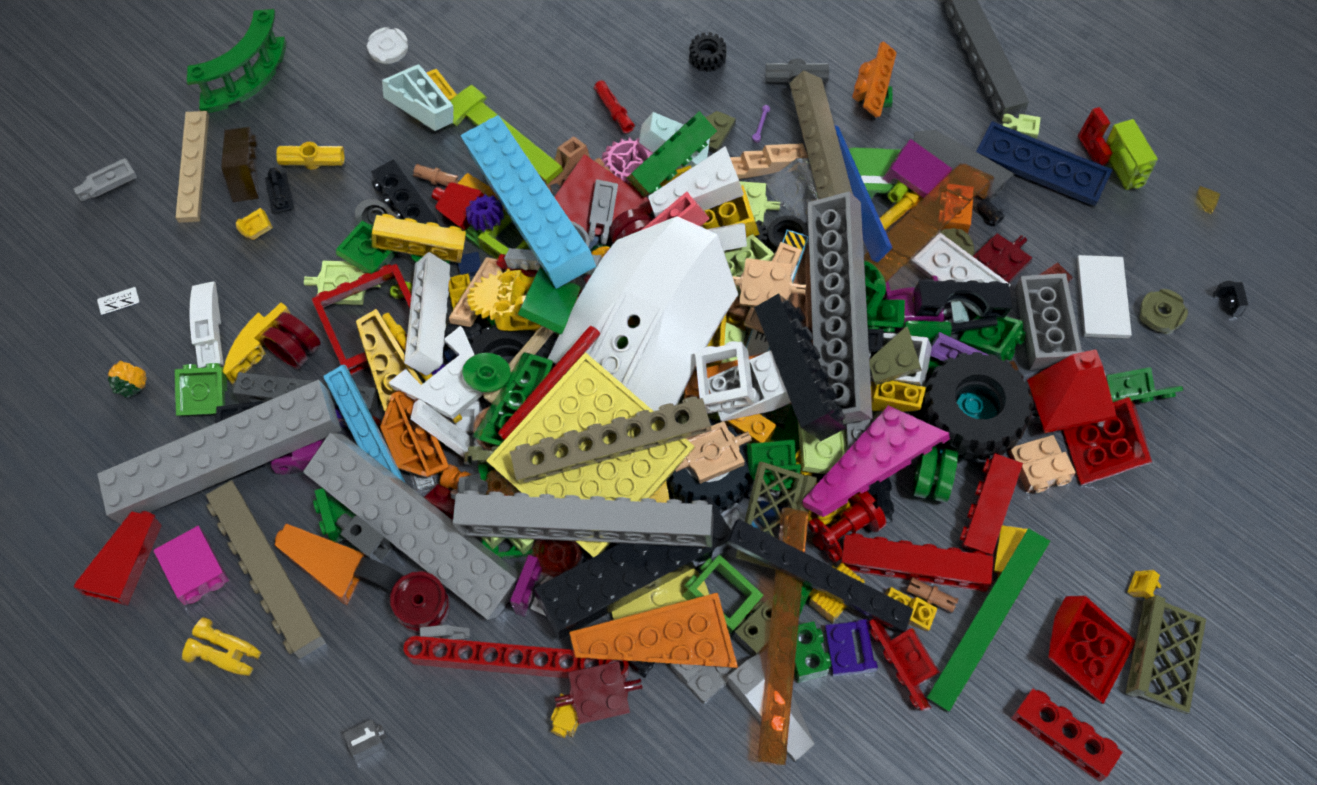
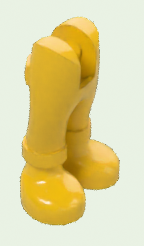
M201 618L194 626L192 635L198 639L210 641L211 644L218 645L228 650V652L219 651L193 638H188L182 652V660L191 663L197 657H201L202 660L209 661L223 670L234 674L250 676L253 668L240 662L243 654L258 660L262 652L243 639L223 633L218 629L214 630L211 619Z

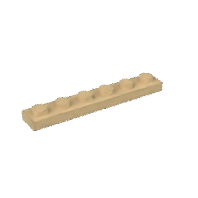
M207 111L186 112L176 207V220L178 223L200 221L209 122Z

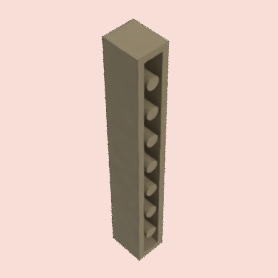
M803 70L790 82V87L818 198L823 199L849 191L852 193L822 78Z
M231 480L206 494L210 502L206 505L213 517L218 516L220 522L217 523V526L223 536L228 534L231 539L227 544L233 554L240 555L242 560L238 563L245 575L250 573L253 580L249 581L254 592L256 594L261 593L264 598L260 603L266 613L273 614L275 620L271 622L278 634L283 632L286 638L283 644L290 655L295 653L301 659L326 644L234 482Z

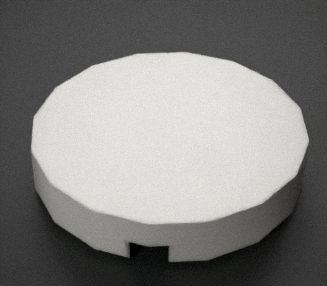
M389 27L378 29L368 38V53L372 59L379 63L390 64L397 62L408 51V41L405 34L396 28L394 30L389 29Z

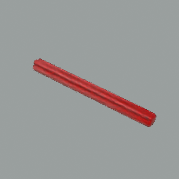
M589 326L500 429L498 434L501 438L505 440L597 340L601 333L595 327Z

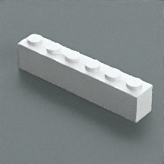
M430 252L415 263L404 361L405 364L426 376L439 369L443 363L444 331L446 328L445 320L450 280V265Z

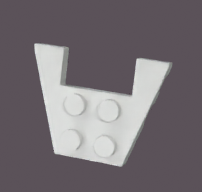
M461 326L444 338L445 343L458 356L425 383L420 385L406 369L389 382L394 390H400L414 400H422L434 410L451 419H454L484 394V392L477 391L468 386L463 379V366L470 357L474 356V353Z

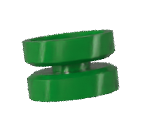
M933 446L932 451L925 455L921 453L917 460L914 473L913 496L926 498L933 485L934 500L947 503L954 483L958 451L944 449L937 463L938 451Z

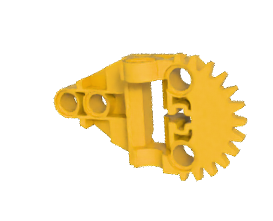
M507 269L504 273L499 270L497 275L489 273L488 279L481 277V283L475 282L474 288L469 289L470 293L467 294V302L470 310L475 311V315L481 314L482 318L490 315L491 320L495 319L496 327L499 330L516 331L539 329L541 325L518 315L535 277H527L522 274L521 270L510 272V269Z

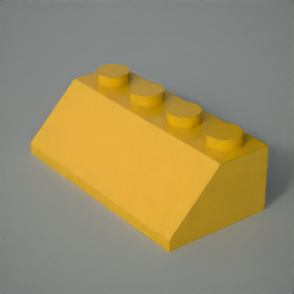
M389 214L376 215L372 229V247L417 256H425L430 252L441 260L461 263L466 231H462L461 228L454 226L448 228L439 227L438 224L432 222L426 224L417 223L416 220L411 218H405L404 220L395 219L394 216Z

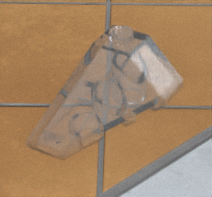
M796 158L765 183L775 202H780V206L785 207L791 216L801 219L808 228V202L819 200L809 158Z

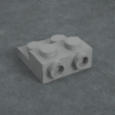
M670 663V668L703 704H706L727 685L728 676L737 669L732 667Z

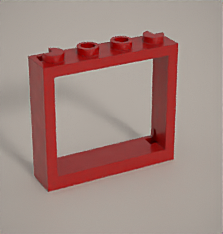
M397 264L385 265L375 273L363 274L358 280L351 283H341L336 289L329 292L322 291L312 298V302L340 364L346 365L351 375L369 368L366 354L363 352L346 360L323 307L395 278L410 309L412 296ZM397 341L398 345L400 346L401 350H402L403 353H404L405 351L403 350V348L401 347V345H400L399 342Z

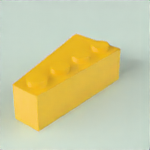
M375 309L356 320L355 323L385 413L392 393L397 392L389 384L392 379L406 369L420 385H422V382L414 369L404 363L405 354L381 315Z

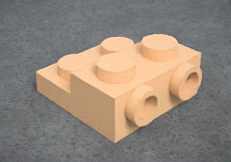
M1054 435L1015 446L1008 451L1011 459L1023 463L1019 477L1027 493L1033 491L1041 493L1049 489V486L1056 484L1064 486L1072 481L1071 479L1076 473L1067 453L1061 452Z

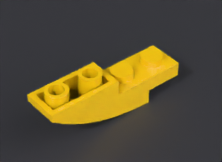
M282 302L265 317L258 312L235 339L223 368V373L229 383H235L239 372L246 373L254 364L259 363L266 354L262 348L264 344L260 339L261 334L268 327L275 328L274 320L281 312L290 314L288 307Z
M892 380L878 385L870 381L872 411H884L888 405L902 412L921 410L926 387Z

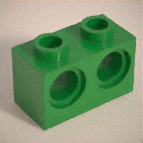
M812 621L785 628L783 636L797 683L827 676L829 667H831V660L828 652L823 651L821 643H824L823 634L820 628H816L815 622ZM806 635L811 639V642L803 644L799 641L798 637ZM814 659L819 666L810 668L806 665L805 661Z

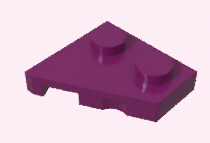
M528 555L510 600L515 614L523 617L527 613L535 581L539 580L542 572L538 558Z

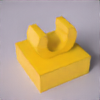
M1154 570L1135 571L1127 593L1132 597H1144L1145 599L1155 596L1153 594L1154 590L1161 588V584L1158 582L1160 575Z

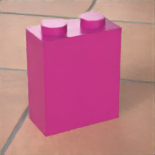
M199 526L153 550L176 597L184 606L199 601L201 596L210 591L219 590L224 586V583L230 581L206 534Z

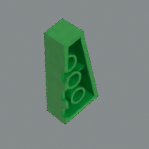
M699 111L637 167L627 179L643 197L649 193H654L662 188L660 185L665 179L670 181L677 174L676 169L680 165L685 167L693 159L691 155L695 151L700 153L708 145L706 141L717 130Z
M524 352L511 372L508 383L500 390L473 437L500 446L504 439L499 436L498 432L550 373L553 361Z

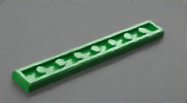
M1029 528L1027 529L926 699L948 713L950 712L1045 552L1050 540Z

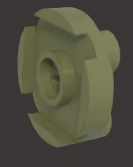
M1160 289L1155 292L1151 291L1144 297L1140 304L1139 318L1142 323L1151 329L1163 332L1164 334H1171L1183 325L1188 315V309H1185L1184 300L1179 294L1172 290ZM1166 308L1168 314L1161 313L1159 309Z
M469 446L468 452L464 453V463L471 465L472 460L477 461V466L488 464L489 467H493L486 460L499 446L492 447V451L482 450L483 447Z

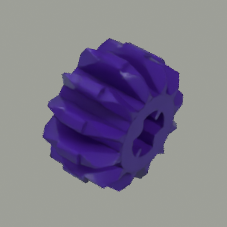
M485 194L483 198L477 196L475 201H469L470 205L466 207L467 221L476 231L481 229L485 232L489 228L493 230L495 225L500 226V220L504 219L503 206L494 196L488 197Z

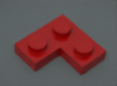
M1101 107L1092 109L1077 136L1093 162L1106 166L1113 154L1110 146L1103 138L1110 125V121Z

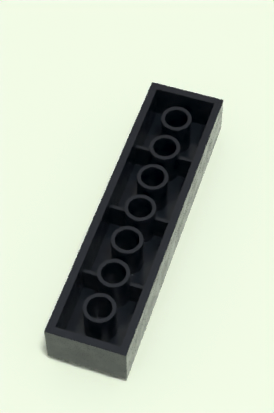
M709 497L703 500L708 503L707 505H712L713 509L712 547L620 543L535 587L536 599L558 639L564 638L570 634L569 632L579 630L705 563L709 558L712 559L733 548V546L726 543L731 529L712 498Z

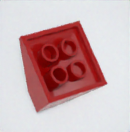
M1096 349L1072 354L1027 379L1044 433L1117 419L1104 368Z
M1130 397L1113 402L1117 419L1063 429L1081 486L1152 463L1144 430L1136 406Z
M1066 596L1054 617L1048 658L1100 704H1104L1136 640L1087 596Z

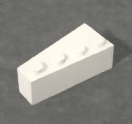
M726 146L649 195L648 197L655 216L657 217L685 192H688L704 211L743 196V190Z

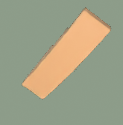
M803 143L765 145L762 151H743L740 157H730L738 179L767 175L809 163Z

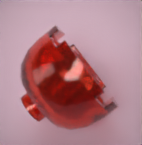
M537 539L532 554L538 558L542 572L555 578L576 567L581 560L582 546L576 541Z

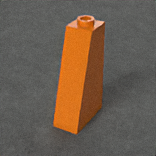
M285 524L283 530H280L275 538L274 545L278 551L342 604L348 605L360 581L353 574L361 558L366 557V555L292 525Z

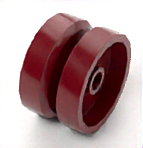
M630 209L621 213L614 219L609 228L608 235L611 244L613 245L618 239L643 229L653 220L652 216L643 209Z
M281 312L274 320L275 328L268 327L261 334L260 339L282 362L292 368L300 369L308 360L306 354H314L320 347L321 342L317 335L301 320L292 314Z
M411 572L401 577L394 585L390 595V605L395 616L403 627L413 633L420 634L421 627L443 625L450 612V599L441 581L433 574L427 572Z

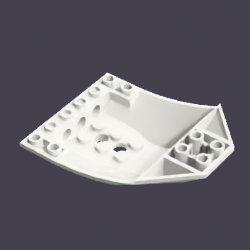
M676 216L618 239L604 255L572 309L562 335H559L548 359L557 364L587 328L593 326L601 334L586 351L590 357L653 411L659 410V407L664 404L673 403L674 406L677 405L696 368L695 352L701 351L708 346L736 297L739 296L718 234ZM633 315H637L640 318V324L636 328L628 326V319ZM621 337L628 338V345L624 349H619L617 346V342Z

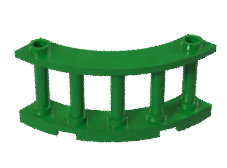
M275 9L253 11V18L248 31L228 52L204 63L188 65L187 84H198L202 91L200 92V111L213 113L228 109V105L237 101L242 103L258 93L276 74L275 69L279 63H282L284 58L286 39L285 37H275L272 28L275 20ZM259 52L257 61L251 66L249 60ZM243 66L245 74L233 82L230 73ZM222 77L225 86L210 90L207 82Z

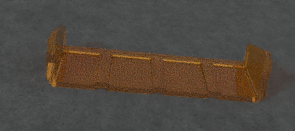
M960 163L887 233L893 248L878 263L872 261L869 252L864 255V261L875 265L887 283L954 216L964 209L977 194L985 199L991 191L994 177L965 163Z

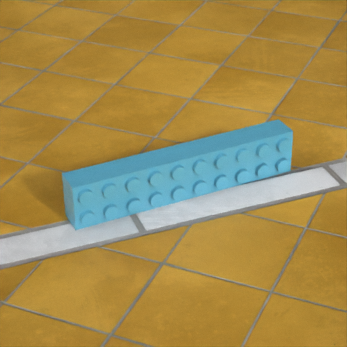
M499 115L461 135L470 156L556 289L597 267L590 249Z

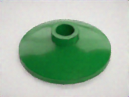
M479 353L470 357L465 362L462 374L464 381L471 388L481 392H494L500 390L508 383L511 370L507 361L502 357L492 353Z

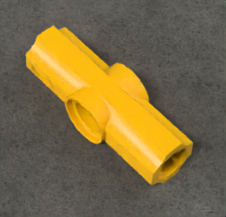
M310 141L303 143L301 146H279L276 151L278 165H304L310 170L317 169L321 165L342 166L345 161L343 146H317L314 142Z

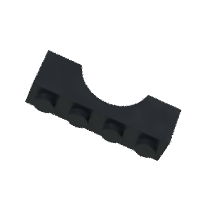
M932 279L919 280L913 290L916 316H939L945 304L952 301H964L971 304L979 311L982 318H1005L1012 309L1009 283H1000L998 281L987 283L975 280L967 282H957L955 280L934 281Z

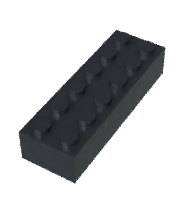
M779 293L755 306V311L800 427L819 441H823L846 429L843 419H845L844 412L835 402L837 395L832 386L828 385L826 379L829 378V375L824 366L820 365L818 359L821 356L818 349L812 345L811 339H813L809 328L803 323L805 316L799 307L795 308L790 299H785Z

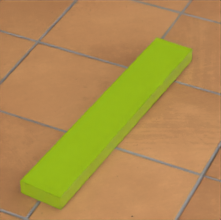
M483 102L477 104L466 114L468 120L476 126L498 115ZM501 118L545 183H550L563 171L560 164Z

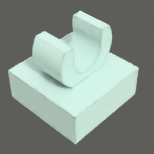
M952 301V309L944 310L946 317L952 316L950 320L945 322L953 324L969 321L968 308L961 301Z

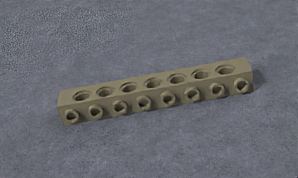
M689 397L684 399L682 404L675 406L673 403L664 404L657 411L649 412V410H643L635 413V417L632 418L618 417L611 420L610 424L603 426L600 423L593 424L582 432L577 430L568 431L563 434V437L554 439V437L543 438L539 440V444L532 446L530 444H521L515 447L516 450L510 451L516 480L520 484L707 433L712 430L703 398ZM687 414L689 420L685 424H679L676 422L677 416ZM661 420L665 422V427L662 430L655 431L652 429L655 421ZM633 427H638L641 429V433L638 437L632 438L628 436L629 430ZM608 434L617 435V439L613 444L604 443V439ZM590 440L593 442L590 450L582 451L580 449L584 441ZM567 447L569 449L567 456L558 458L556 455L558 449ZM544 454V461L541 464H533L535 455Z

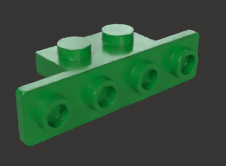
M1151 367L1106 375L1113 402L1130 397L1131 400L1139 399V403L1154 400L1153 396L1161 395V398H1170L1176 396L1175 392L1183 391V386L1155 389Z

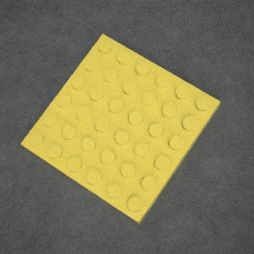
M585 352L486 461L520 492L529 494V497H539L540 494H551L555 498L576 495L580 499L601 496L605 500L614 501L617 497H626L631 499V501L641 502V499L651 498L695 449V446L685 438L520 484L516 480L510 451L516 450V446L521 444H530V446L539 444V440L547 437L557 439L563 437L565 432L572 430L582 432L593 424L607 425L611 423V420L618 417L632 418L635 417V413L643 410L653 412L650 407ZM661 420L655 421L652 429L655 431L662 430L665 427V422ZM638 427L631 428L628 436L632 438L638 437L641 429ZM608 434L604 439V443L613 444L617 439V435ZM590 440L584 441L580 449L582 451L590 450L593 442ZM567 447L559 448L556 454L557 457L563 458L567 456L569 449ZM544 454L535 455L533 464H541L544 461ZM576 541L593 557L601 554L610 544L609 542Z

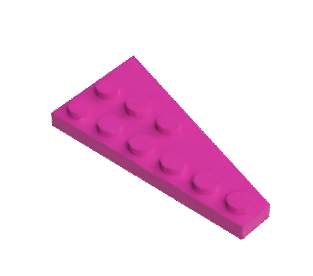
M888 405L803 499V506L825 517L846 504L848 498L856 493H864L869 490V485L890 477L911 464V460L921 453L925 455L932 451V447L939 442L943 444L950 440L949 433Z

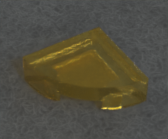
M1199 186L1196 197L1202 204L1203 209L1212 214L1221 194Z

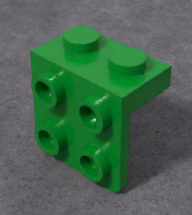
M907 321L904 328L908 327L911 336L926 337L929 339L930 344L939 332L950 337L952 330L950 322ZM930 355L927 375H932L938 366H942L943 361Z
M324 488L315 490L317 499L313 500V504L317 514L321 513L323 521L319 522L323 536L328 535L333 542L345 540L346 538L341 535L343 530L336 525V522L344 513L348 514L351 518H354L356 514L334 496H328Z

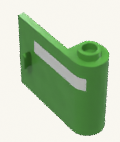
M877 148L849 149L870 198L872 199L876 193H889L899 180L894 178L888 183L882 178L900 150Z

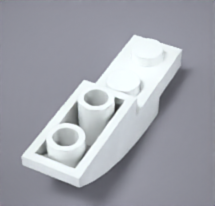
M214 281L194 285L191 290L190 331L192 344L196 347L198 368H206L208 363L224 365L218 326L221 325L216 282Z

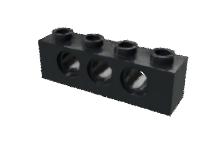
M394 159L371 171L374 179L371 183L377 193L381 191L384 203L394 209L393 212L400 220L411 218L416 220L417 223L426 224L432 222L439 225L438 219Z

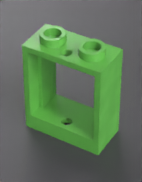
M718 555L714 561L709 558L700 569L703 573L698 578L693 575L684 585L688 590L682 596L686 600L704 596L697 588L714 569L720 572L747 597L730 618L724 614L730 634L764 595L721 555Z

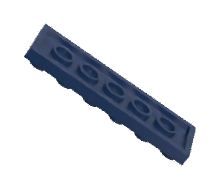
M991 121L976 150L977 153L1014 174L1093 206H1096L1113 170Z

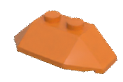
M399 390L392 393L380 426L398 469L428 478L450 468L439 440L411 420L414 403L418 400L408 397L407 394Z

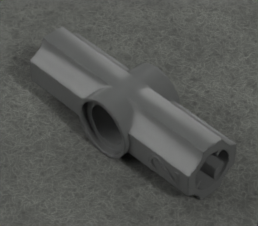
M792 59L788 63H766L765 81L788 82L790 85V82L804 70L822 78L823 82H828L829 64L806 63L802 59Z

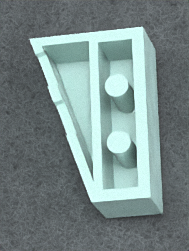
M419 64L382 80L383 98L436 131L453 123V105Z
M653 112L642 124L639 143L654 153L684 124ZM710 138L706 141L708 145L700 153L695 151L691 155L693 159L685 167L689 165L694 167L707 158Z

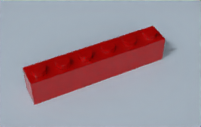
M858 533L845 534L842 542L843 556L840 564L843 563L855 573L909 581L914 577L923 583L987 592L991 586L993 556L986 555V553L981 551L968 553L962 552L959 548H937L933 544L914 545L906 540L894 542L888 541L884 537L866 538Z

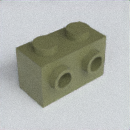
M771 598L765 603L760 601L753 608V614L747 620L744 618L735 628L734 640L752 657L764 652L791 623L792 618Z

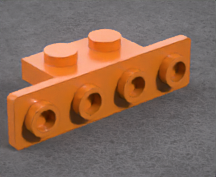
M884 41L879 44L876 58L860 66L852 96L857 102L865 99L863 107L876 118L881 116L897 54Z

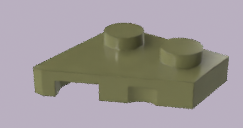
M908 327L898 333L869 360L876 385L922 371Z

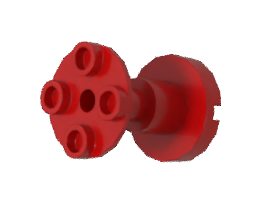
M867 491L862 494L858 492L848 498L850 507L840 514L841 519L828 528L817 518H812L807 522L808 528L815 536L812 538L814 545L819 550L824 549L834 563L843 556L837 541L849 531L856 533L865 526L872 532H879L887 525L881 507H874L872 503L876 500Z

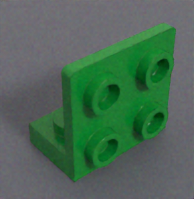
M881 300L873 316L867 314L868 329L881 328L884 329V332H895V328H904L905 300Z

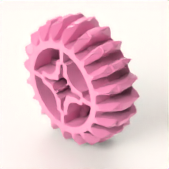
M630 137L628 141H624L621 138L620 143L613 141L612 147L607 146L601 160L605 164L604 167L607 166L615 176L635 188L627 177L653 152L639 143V138L635 141H632Z

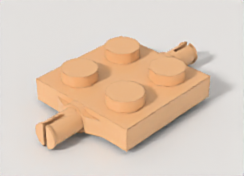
M746 258L744 272L741 277L732 276L735 286H740L739 304L749 307H755L778 293L785 299H788L791 293L805 295L806 285L792 284V264Z
M723 421L711 426L712 431L686 438L695 446V449L675 472L690 467L701 484L744 466L745 461L739 452V446L752 441L749 432L747 431L735 437Z

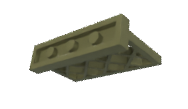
M759 462L744 522L752 525V521L759 517L764 527L761 530L773 537L771 528L780 523L783 532L782 536L778 539L800 550L809 509L803 506L802 501L815 487L817 478ZM765 469L770 470L775 478V481L766 485L763 479ZM792 477L795 478L792 490L787 492L782 481ZM778 484L783 495L774 501L769 489ZM765 493L770 504L760 509L757 503L758 497ZM786 500L789 506L788 511L781 515L777 504ZM772 508L777 519L768 525L763 513ZM737 549L735 558L779 571L752 556L744 555V552Z
M1155 595L1143 602L1125 694L1132 697L1141 696L1183 714L1190 713L1206 618L1166 603V598ZM1164 610L1172 614L1176 621L1175 623L1167 625L1163 618ZM1186 620L1197 623L1196 631L1192 635L1184 624ZM1178 625L1185 637L1179 642L1176 641L1170 628ZM1162 632L1166 634L1171 643V646L1163 649L1158 640L1159 634ZM1186 641L1192 649L1191 656L1186 658L1179 646ZM1172 648L1181 661L1175 665H1172L1166 654ZM1159 655L1167 669L1160 673L1154 664L1155 657ZM1182 664L1188 673L1187 680L1183 682L1175 668ZM1167 672L1171 674L1176 683V686L1170 689L1167 688L1161 675ZM1156 679L1162 690V693L1159 695L1149 692L1150 681ZM1176 689L1180 690L1183 696L1182 705L1175 702L1170 692Z

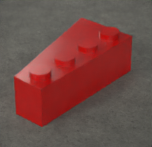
M996 453L991 459H986L982 471L985 473L983 482L979 481L975 491V495H978L976 503H972L968 511L967 517L971 518L968 527H963L959 540L963 541L961 548L972 552L981 551L986 553V555L992 556L1023 465L1022 462Z

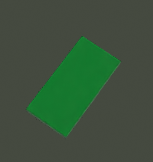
M539 267L518 315L562 335L581 287L568 282L556 289L545 271Z

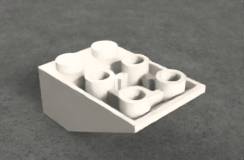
M771 350L749 360L754 404L718 411L722 422L773 411L791 403ZM738 365L708 378V387L711 394L741 388Z

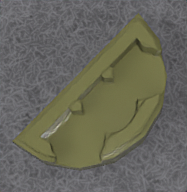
M955 228L944 229L939 232L971 256H974V243L966 232Z

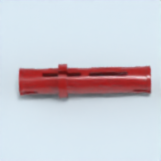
M604 80L596 82L593 88L611 112V118L620 125L624 133L632 132L635 124L629 118L626 108L620 105Z

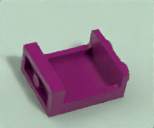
M910 139L900 150L882 179L890 183L896 178L923 197L925 201L922 206L926 208L930 203L935 204L942 193L939 190L941 188L944 189L951 178L948 176L952 168Z

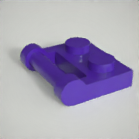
M863 619L856 622L825 625L824 629L831 660L832 677L870 673L878 670L877 661H874L869 629L871 628L869 620ZM852 632H859L864 663L857 664Z

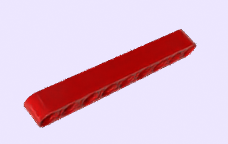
M422 636L408 638L403 646L409 661L412 664L569 679L568 672L586 669L585 667L589 662H596L599 666L619 662V664L624 666L621 672L623 678L626 679L629 674L628 661L579 658L575 656L574 650ZM414 647H423L420 654H411V651ZM442 648L448 649L445 656L436 657L438 650ZM472 651L473 654L469 659L464 660L460 658L463 652ZM497 653L498 657L495 661L488 662L485 660L488 654ZM515 655L523 657V660L518 664L510 662L511 658ZM540 657L548 659L547 664L544 666H537L535 662ZM566 659L572 660L574 663L570 668L565 669L560 666L562 661Z

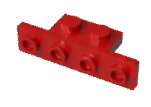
M875 619L870 620L869 623L872 626L870 632L877 642L881 641L885 648L883 650L885 658L890 664L894 663L898 670L896 673L898 680L903 686H907L911 692L909 695L911 702L917 709L920 708L922 711H928L931 709V706L919 685L940 672L913 628H910L891 640L881 622Z

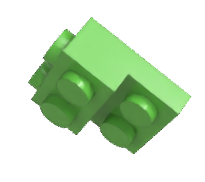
M208 363L206 368H197L196 364L183 365V369H175L176 416L216 414L217 406H225L227 378L223 373V367H220V363Z

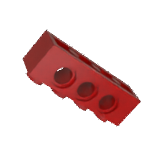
M1032 688L1011 719L1097 781L1101 782L1107 778L1123 753L1118 749V745L1111 739L1098 735L1090 724L1080 722L1074 718L1069 709L1058 706L1050 701V697L1043 691H1036ZM1040 712L1047 713L1050 716L1051 722L1043 721L1040 717ZM1062 728L1071 730L1073 738H1067L1063 734ZM1085 744H1090L1094 747L1095 755L1086 751Z

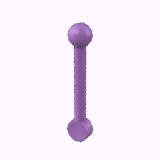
M768 105L762 107L763 113L756 134L752 137L755 143L761 140L760 133L766 114L770 111Z

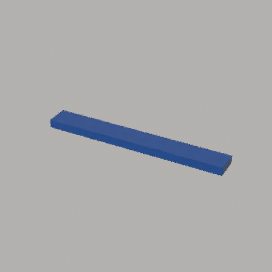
M834 125L852 193L861 202L863 240L872 261L878 263L893 247L839 126Z

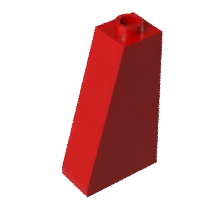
M131 511L75 582L74 588L82 595L128 606L162 526L155 518L156 516L147 511H141V513Z

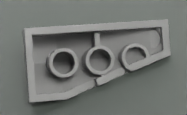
M766 651L746 660L728 676L727 685L795 762L815 745L782 669Z

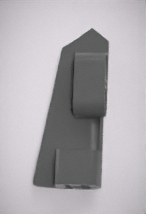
M937 130L914 132V142L952 168L948 177L953 178L955 176L971 188H974V192L983 198H987L990 202L1003 191L1007 180L1014 176V173Z

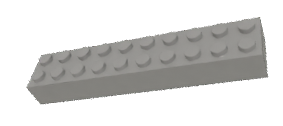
M849 191L808 202L813 346L820 353L821 358L818 359L820 365L824 366L829 375V378L826 379L828 385L832 386L837 395L835 402L844 412V424L872 419L861 202Z
M316 380L98 473L106 515L122 524L131 511L141 513V511L152 512L326 438L330 432L337 433L342 431L330 391L320 380Z
M329 433L303 472L427 572L438 578L442 584L487 620L497 618L512 598L521 574L475 537L462 536L453 525L452 519L345 435Z
M464 491V494H456L453 525L462 536L712 547L714 516L712 505H707L706 501L700 500L693 501L692 504H684L682 501L675 499L667 500L666 503H660L651 498H643L641 502L631 501V499L626 497H617L614 501L605 500L601 496L580 499L576 495L555 498L551 494L529 497V494L526 493L504 496V493L489 492V495H479V492Z

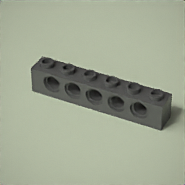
M239 372L233 394L239 404L258 401L267 402L314 381ZM321 382L330 391L327 383ZM357 386L374 421H376L380 405V398L376 388ZM330 391V395L335 409L340 410Z

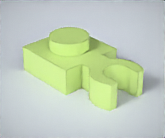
M1004 114L1002 122H1008L1009 124L1003 123L1002 125L1037 139L1041 117L1019 114V117L1015 118L1011 114Z

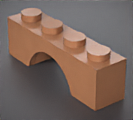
M572 137L557 147L555 161L562 166L563 171L550 183H545L551 193L563 185V178L571 174L584 154L590 158L587 146L576 137Z

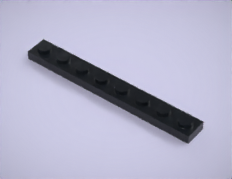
M740 519L735 521L726 542L727 544L900 633L906 632L914 610L913 608Z

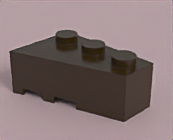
M250 126L224 130L221 169L233 202L259 199L258 156L256 150L258 139L256 134H252Z

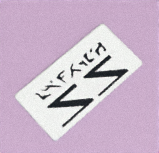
M136 287L99 298L97 301L100 313L103 315L139 303Z

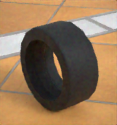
M794 216L776 218L768 227L767 246L775 254L780 245L775 240V234L778 231L791 229L797 233L809 236L807 225L801 219Z
M367 557L361 558L353 574L361 581L390 594L394 585L403 577L400 572Z

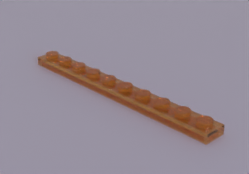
M786 507L782 509L779 540L804 553L808 512ZM777 569L757 762L785 766L802 582Z

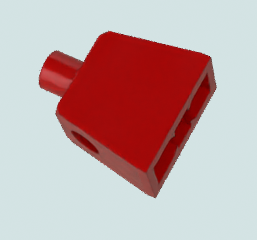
M450 182L445 190L436 187L431 195L432 199L438 201L435 206L437 211L455 226L461 228L462 231H465L470 226L466 215V207L470 205L469 201H475L477 196L479 198L484 196L483 192L478 189Z

